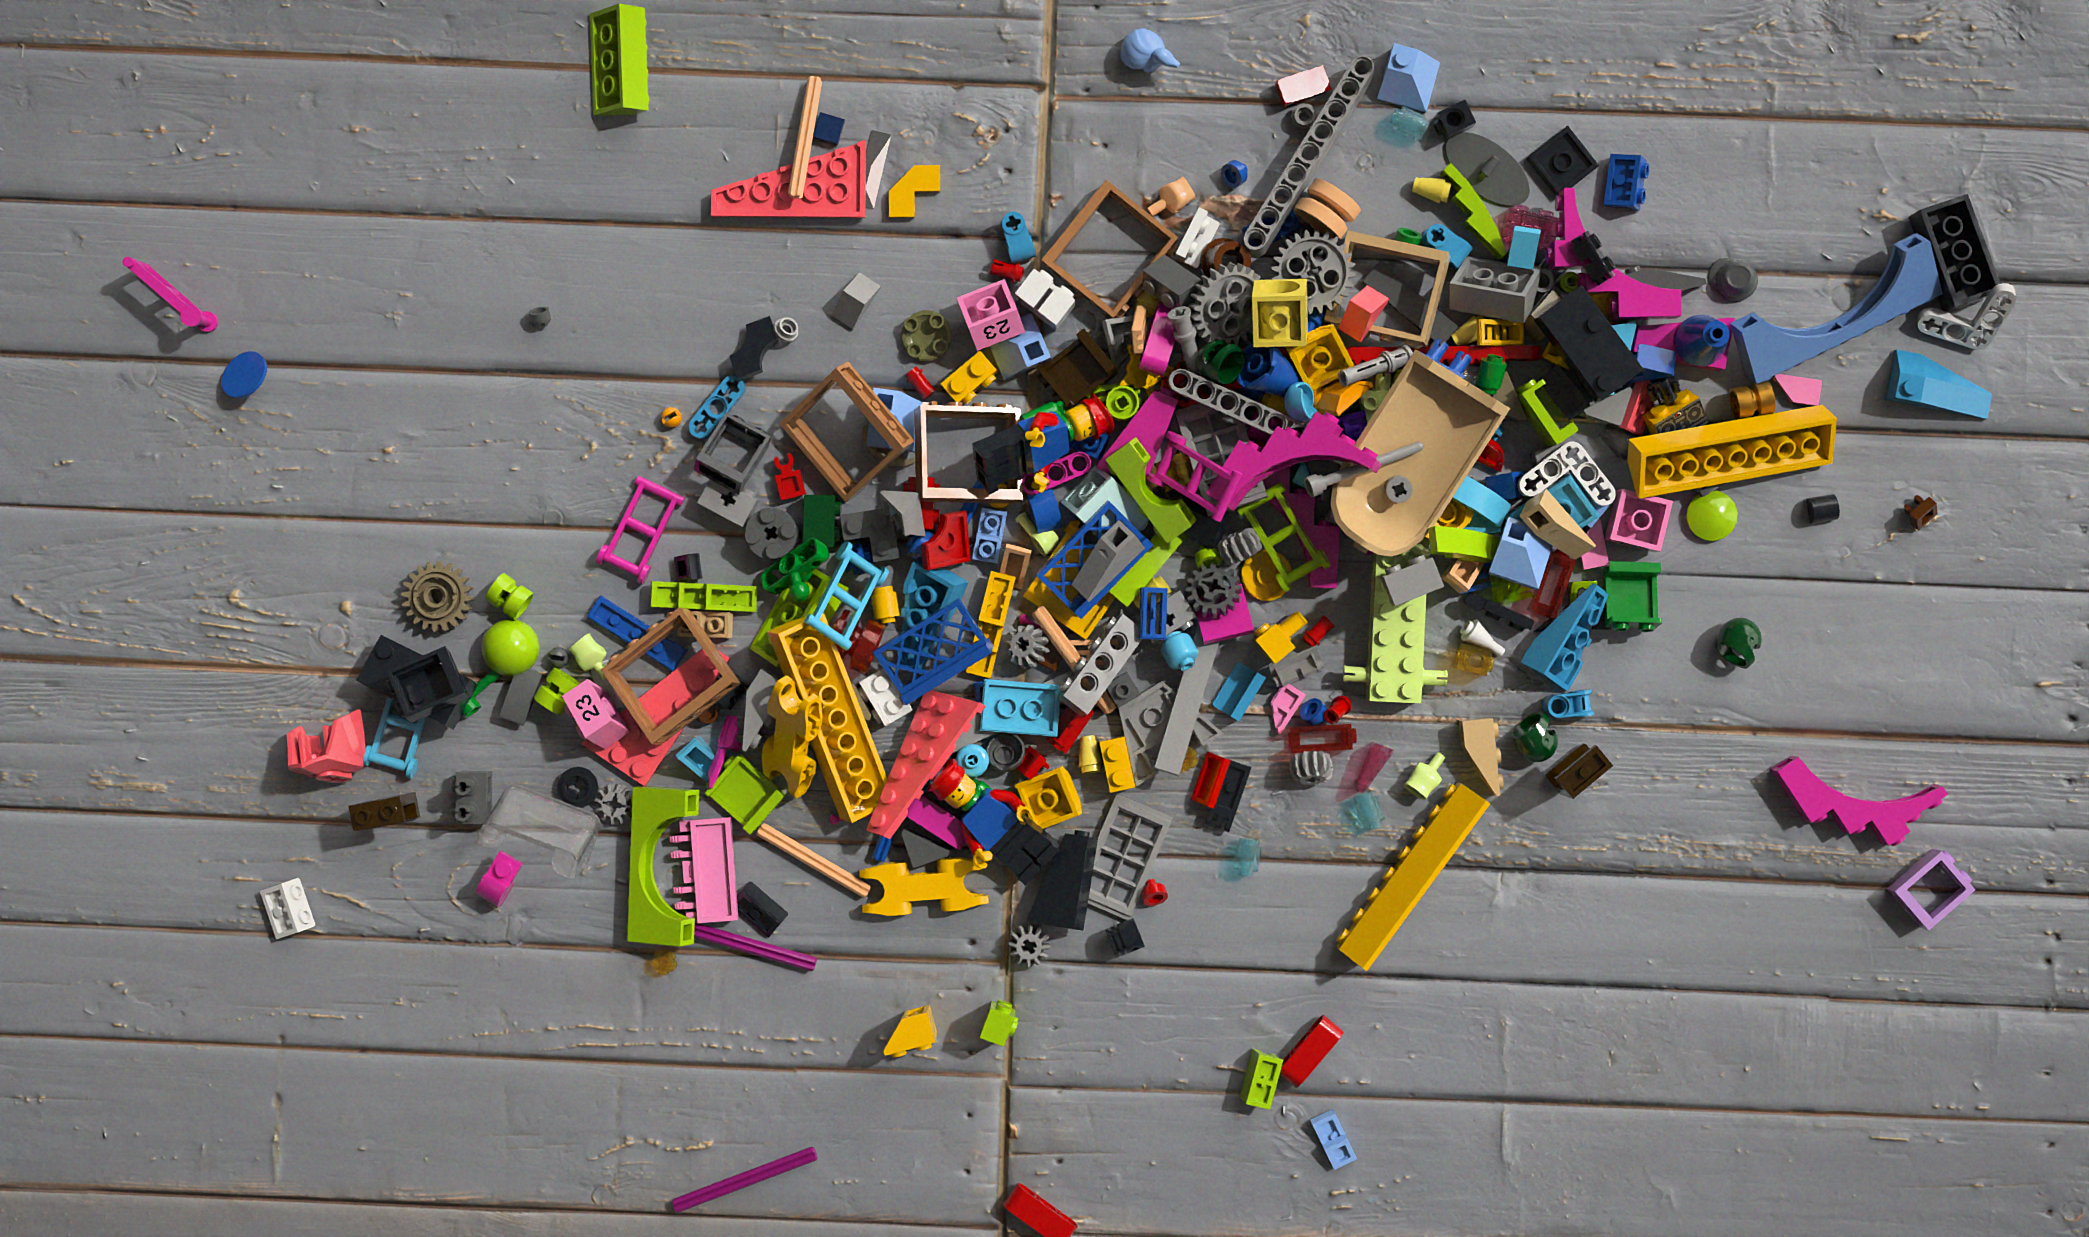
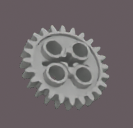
M1305 230L1302 239L1296 233L1294 234V243L1288 239L1285 240L1287 249L1279 247L1278 252L1282 257L1273 258V261L1279 265L1271 268L1272 272L1278 273V276L1271 280L1307 279V283L1312 285L1313 295L1307 296L1308 315H1311L1313 308H1316L1318 314H1322L1323 306L1331 311L1333 309L1331 302L1339 306L1341 304L1339 295L1346 298L1349 295L1344 288L1353 287V284L1348 279L1356 276L1355 273L1349 272V269L1354 267L1355 263L1347 262L1352 253L1344 254L1342 252L1346 244L1338 247L1336 245L1338 237H1335L1332 241L1328 240L1329 232H1326L1323 237H1319V231L1315 230L1313 237H1310L1309 232ZM1313 250H1324L1326 259L1322 262L1316 261L1312 255ZM1303 251L1307 253L1311 267L1319 270L1316 277L1323 287L1324 293H1320L1314 276L1307 275L1310 267L1302 255ZM1291 260L1300 261L1303 266L1302 271L1299 273L1292 272L1289 268V262ZM1326 272H1332L1336 275L1337 282L1335 285L1326 284L1324 281V274Z
M1229 262L1227 267L1219 264L1218 272L1211 268V276L1209 278L1202 275L1203 285H1195L1199 292L1191 294V297L1196 300L1188 306L1195 310L1191 313L1190 318L1195 320L1192 326L1197 329L1196 334L1203 337V340L1207 342L1221 340L1225 341L1228 345L1230 343L1238 345L1239 338L1247 341V332L1253 334L1252 292L1254 280H1260L1261 276L1254 273L1253 269L1240 263L1235 265Z

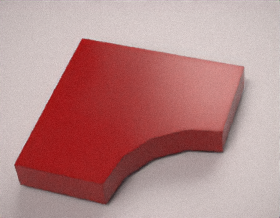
M966 510L940 514V522L936 533L930 540L921 544L923 569L932 570L971 561Z

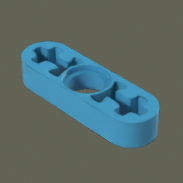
M730 375L720 383L691 419L689 430L693 436L705 439L713 433L726 412L729 413L744 395L746 385L743 380L738 381L737 387L740 389L739 392L733 391L728 396L732 399L730 404L724 397L719 396V393L722 391L726 395L730 389L727 386L728 383H735L738 379L735 375ZM715 400H721L725 406L724 411L718 415L713 414L710 409L711 403ZM706 411L716 421L712 423L709 420L705 424L707 431L705 433L700 431L697 434V426L695 424L696 422L702 423L707 417L702 414Z

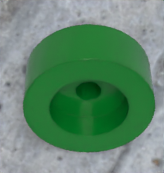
M1398 228L1395 236V241L1420 245L1422 235L1419 232L1409 228Z

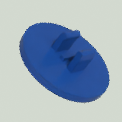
M253 351L244 352L236 356L224 370L222 376L224 392L236 399L244 398L254 393L263 383L267 373V363L264 357Z

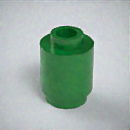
M1488 354L1487 357L1481 358L1476 378L1477 388L1487 394H1497L1498 389L1501 388L1507 363L1502 361L1503 357Z

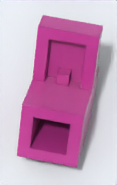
M502 850L499 851L489 870L480 880L475 894L497 907L502 906L515 884L513 882L524 863Z

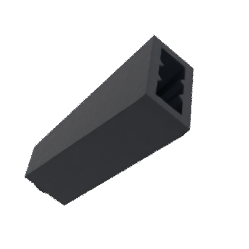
M1075 830L1074 835L1065 833L1059 846L1060 851L1055 855L1028 914L1027 922L1084 930L1098 839L1089 837L1090 832Z

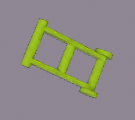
M1279 482L1266 490L1268 498L1237 507V511L1240 516L1246 515L1258 534L1265 549L1279 570L1276 578L1282 589L1287 592L1291 590L1290 584L1320 566L1327 569L1331 567V564L1322 549L1316 551L1283 495V492L1286 491L1282 482ZM1277 497L1291 524L1267 537L1252 510ZM1297 532L1313 559L1288 573L1273 546Z

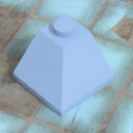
M1394 43L1388 55L1377 100L1426 113L1440 62L1420 50Z

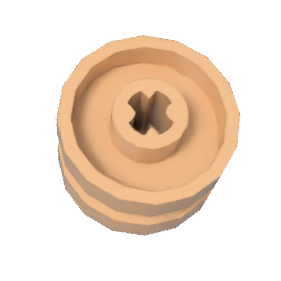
M1315 178L1307 190L1310 198L1302 197L1295 206L1294 211L1304 222L1309 223L1319 233L1324 235L1326 232H1329L1330 239L1333 240L1335 237H1338V241H1340L1348 230L1345 222H1354L1361 212V208L1352 198L1334 185Z

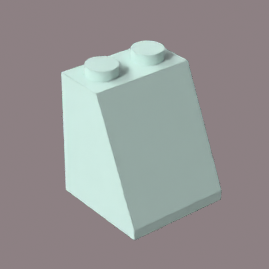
M1096 465L1060 501L1083 524L1107 500L1139 532L1145 529L1149 518H1145L1139 511L1138 503L1128 496L1124 489L1109 474L1098 469ZM1110 509L1102 516L1101 526H1112L1115 524V514ZM1090 530L1097 537V530ZM1101 530V537H1102L1108 530Z

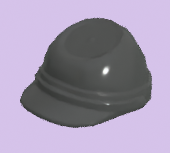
M1721 258L1713 263L1708 274V282L1714 290L1719 292L1728 301H1741L1754 293L1758 285V277L1755 270L1749 265V262Z

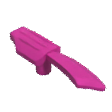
M726 716L718 739V749L708 771L710 789L713 788L720 773L726 750L731 749L738 752L741 748V743L736 741L739 727L737 717Z

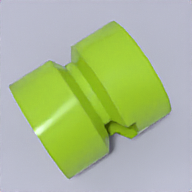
M1118 386L1108 393L1105 407L1108 409L1113 420L1126 422L1135 416L1139 407V397L1132 388Z
M502 573L489 588L485 600L496 608L502 606L505 614L517 620L531 603L534 593L523 585L517 587L514 579Z
M553 667L546 678L547 684L541 685L533 698L551 712L562 715L566 705L562 696L580 683L564 671Z

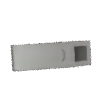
M1118 520L1099 539L1071 585L1090 602L1145 547Z

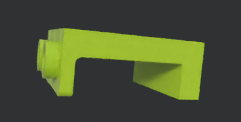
M1532 379L1516 389L1518 392L1517 396L1527 420L1547 448L1553 447L1563 442L1579 429L1574 422L1565 424L1560 428L1557 427L1534 393L1535 390L1546 384L1545 381L1542 379L1536 382Z
M742 754L736 758L732 755L723 764L722 767L725 771L717 777L712 789L709 788V783L707 782L705 786L708 790L704 794L707 797L713 798L744 826L743 829L751 835L787 794L774 782L766 778Z

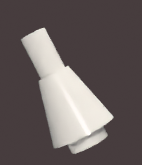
M1477 619L1467 621L1461 628V640L1488 649L1498 657H1501L1505 652V648L1493 641V638Z

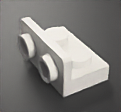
M1200 207L1174 257L1193 268H1198L1201 252L1206 244L1212 241L1220 224L1218 221L1208 217V211Z
M883 668L859 682L862 687L858 690L865 702L870 700L875 708L871 712L878 724L883 722L887 726L913 710L910 703L904 704L900 698V692Z
M299 878L260 891L276 939L315 926Z

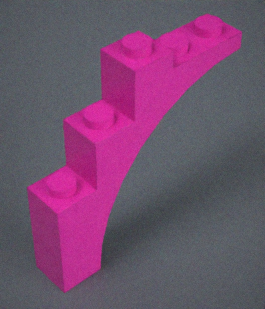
M1563 188L1559 195L1555 197V210L1559 211V221L1556 222L1555 233L1556 237H1560V240H1554L1549 244L1550 248H1546V263H1550V270L1581 269V273H1578L1577 277L1578 287L1582 285L1589 295L1613 294V298L1609 300V312L1613 314V320L1676 319L1682 316L1681 290L1658 288L1644 284L1621 273L1618 269L1613 270L1615 276L1611 278L1606 274L1605 278L1607 281L1599 286L1596 282H1592L1584 269V266L1592 262L1591 259L1588 258L1580 262L1571 248L1573 245L1570 241L1580 236L1582 240L1585 239L1582 234L1585 230L1576 206L1575 189Z
M1315 412L1302 435L1288 426L1285 430L1277 426L1263 450L1250 440L1247 444L1240 440L1237 442L1222 467L1230 473L1236 470L1243 474L1227 508L1234 511L1245 495L1258 483L1278 470L1297 463L1314 460H1337L1359 465L1374 473L1378 472L1382 464L1376 459L1378 455L1366 447L1363 450L1358 449L1354 446L1356 442L1344 434L1339 437L1343 431L1337 424L1339 419L1325 412L1324 416ZM1218 474L1206 494L1219 501L1228 479Z
M1290 466L1278 470L1262 480L1265 490L1282 482L1286 489L1283 495L1316 551L1319 549L1324 551L1331 564V567L1327 569L1320 566L1308 573V587L1335 589L1337 588L1339 526H1333L1329 521H1318V525H1314L1315 497H1311L1306 489H1293V493H1289ZM1211 470V477L1218 475V473ZM1277 497L1269 500L1268 502L1291 524ZM1296 532L1295 534L1303 549L1305 561L1308 562L1313 558Z
M1790 756L1770 769L1804 821L1810 823L1821 822L1828 817L1827 812H1829L1842 832L1856 835L1867 828L1865 824H1868L1879 842L1888 846H1896L1905 840L1904 836L1911 832L1905 823L1916 821L1921 817L1920 813L1927 808L1933 809L1943 802L1942 798L1948 795L1943 786L1933 784L1916 794L1899 799L1884 801L1860 800L1846 796L1827 786L1797 756Z

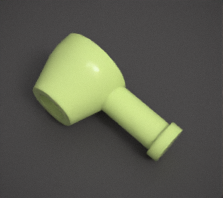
M1026 512L1016 517L1015 520L1029 534L1037 550L1043 556L1048 555L1059 541L1056 533L1052 530L1038 534L1034 524L1027 517Z

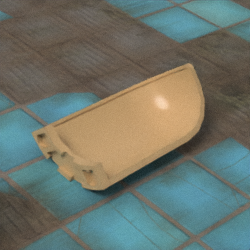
M1415 349L1354 446L1360 450L1366 447L1379 456L1419 441L1423 444V450L1385 464L1379 468L1377 473L1369 470L1332 485L1331 508L1335 522L1348 537L1355 541L1353 546L1365 554L1370 550L1378 555L1392 557L1407 552L1422 541L1429 532L1428 528L1433 527L1510 408ZM1343 462L1339 470L1355 464ZM1395 475L1406 477L1412 485L1411 497L1402 503L1393 502L1386 494V482Z

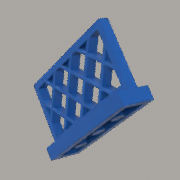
M1107 500L1035 575L1082 619L1153 544ZM1110 509L1115 514V523L1120 519L1134 533L1145 549L1090 602L1079 592L1069 601L1065 597V585H1071L1073 581H1065V567H1078L1079 573L1085 563L1083 562V549H1090L1096 546V544H1083V535L1088 530H1097L1098 542L1101 538V530H1109L1112 527L1101 526L1102 516ZM1070 549H1079L1078 563H1065V554ZM1061 567L1060 581H1049L1044 576L1051 568Z
M958 598L875 649L873 654L900 692V698L907 705L991 654L994 646L989 638L986 639ZM955 607L963 615L961 624L946 621L948 612ZM942 615H944L943 620L937 619V618L941 617ZM931 622L942 624L940 637L925 634L926 626ZM945 625L960 629L957 641L943 638ZM921 628H923V629H922V633L916 632V631L920 630ZM963 629L973 631L979 640L972 644L961 642ZM908 636L921 638L919 649L915 650L904 647L905 638ZM924 639L938 642L936 654L921 651ZM901 641V646L895 645ZM941 644L955 645V654L951 657L939 655ZM887 649L899 651L897 663L887 661L882 652ZM903 652L917 655L915 667L900 664ZM920 656L935 659L933 668L930 670L918 668ZM899 669L914 672L912 681L903 685L898 678Z

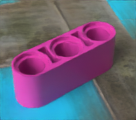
M1158 302L1146 337L1144 352L1139 360L1138 369L1162 377L1167 368L1175 342L1173 336L1175 330L1172 322L1168 319V313L1172 309L1166 307L1162 302Z
M1075 452L1054 461L1049 471L1053 467H1059L1063 471V477L1058 481H1053L1047 474L1046 478L1050 481L1044 491L1087 474L1091 467L1089 456L1084 452ZM1081 457L1086 460L1087 467L1083 471H1077L1073 468L1072 462L1075 458ZM1034 472L1028 475L1024 474L1022 477L1023 492L1027 495L1040 493L1037 490L1030 491L1025 487L1026 479L1035 477Z
M922 794L919 800L916 798L907 809V817L951 846L961 850L965 844L961 828V818Z

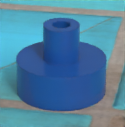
M1232 160L1221 168V177L1224 183L1231 188H1237L1245 183L1247 180V166L1237 160Z
M1317 698L1310 699L1301 707L1300 717L1308 725L1323 724L1325 722L1324 712L1327 710V707Z

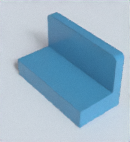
M1237 662L1212 705L1235 720L1240 721L1266 677Z

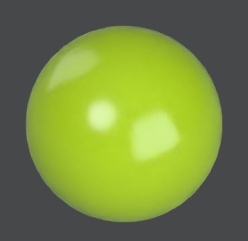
M505 619L493 624L484 634L481 643V653L486 665L495 673L503 676H514L528 669L530 670L536 663L540 652L539 639L535 631L528 624L514 619Z

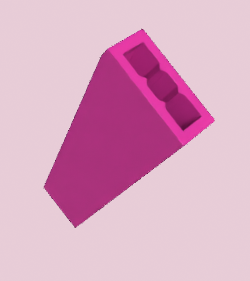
M1735 318L1717 319L1728 327L1729 339L1721 358L1707 366L1691 365L1679 357L1675 349L1677 328L1682 322L1636 327L1630 351L1633 355L1637 354L1639 344L1668 349L1676 352V364L1719 372L1726 368L1732 337L1730 323L1735 321Z
M1161 387L1160 390L1155 389L1100 460L1097 468L1111 473L1105 459L1136 437L1151 457L1145 471L1147 481L1179 401V398L1175 397V392L1165 387Z

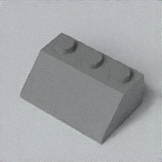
M1467 256L1450 282L1449 309L1462 313L1484 315L1488 318L1494 317L1511 322L1524 323L1533 308L1541 269L1533 268L1532 270L1507 266V263Z

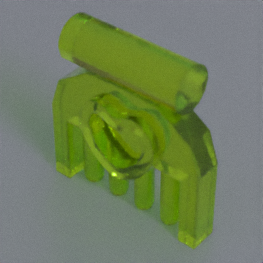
M1490 575L1493 602L1503 601V596L1508 601H1518L1533 597L1532 592L1528 591L1531 588H1520L1522 585Z

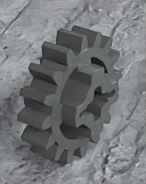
M1211 563L1210 569L1201 565L1202 572L1199 573L1194 570L1192 572L1194 579H1187L1189 587L1185 589L1186 595L1189 596L1187 598L1188 604H1194L1193 609L1195 613L1202 610L1203 617H1206L1208 613H1212L1213 619H1216L1219 612L1225 617L1226 609L1235 610L1233 602L1240 603V595H1238L1242 593V587L1239 585L1240 578L1239 576L1233 577V569L1226 572L1224 564L1219 569L1215 568L1214 563ZM1224 580L1230 585L1231 589H1229V586L1224 585ZM1196 592H1199V595L1204 597V601L1198 597Z

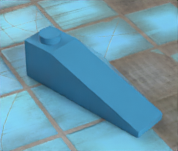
M1897 349L1894 351L1885 400L1988 419L1992 393L1922 354Z
M912 562L903 585L905 601L904 608H901V617H903L901 633L958 598L962 600L969 582L949 570L942 568L925 570L919 562ZM957 607L948 612L946 621L952 619ZM942 615L941 617H939V618H937V619L943 620L944 615ZM929 623L926 626L925 634L940 637L942 624ZM921 628L920 630H918V631H916V632L922 633V629H923V628ZM908 636L905 638L904 647L918 650L921 638ZM924 639L921 651L932 653L938 642ZM903 652L900 664L915 667L917 655ZM920 656L918 668L923 669L929 658Z
M1592 583L1534 639L1531 646L1526 650L1521 663L1568 692L1582 668L1584 661L1580 660L1584 647L1590 646L1592 641L1589 638L1591 628L1599 622L1609 594L1598 585Z

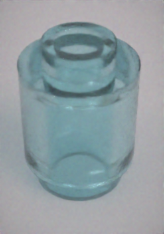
M1402 106L1400 110L1396 108L1389 123L1393 124L1392 130L1413 140L1415 138L1422 139L1430 122L1425 119L1424 115L1405 106Z
M1373 791L1354 796L1355 803H1353L1360 827H1366L1367 831L1381 827V822L1385 820L1378 797L1374 796Z
M1239 838V843L1235 847L1233 869L1238 870V875L1253 876V872H1258L1261 854L1259 840Z

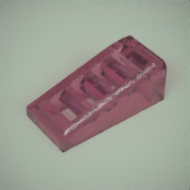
M1375 742L1370 744L1354 787L1356 791L1361 793L1366 791L1393 754V749Z

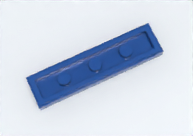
M602 595L599 596L587 615V618L628 644L635 639H641L647 634L646 630L650 627ZM666 637L645 654L669 670L675 671L688 650Z

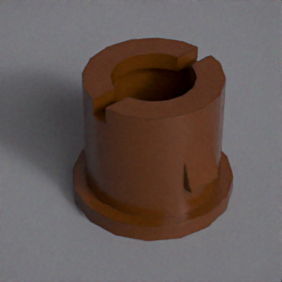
M1224 237L1214 239L1207 243L1201 252V270L1208 278L1211 276V268L1218 272L1219 264H1222L1223 254L1231 249L1236 255V265L1240 263L1250 268L1251 257L1249 251L1244 245L1235 242L1233 239Z

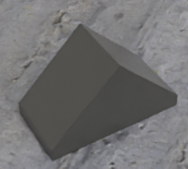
M906 827L901 833L913 868L947 857L951 850Z

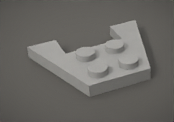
M1163 681L1118 708L1136 786L1158 774L1145 751L1162 741L1176 697V692ZM1198 712L1193 733L1203 747L1224 733Z

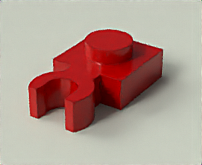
M791 453L787 454L789 462L786 465H781L778 456L774 457L775 466L782 473L775 475L781 501L807 495L801 470L793 471L792 469L795 460Z

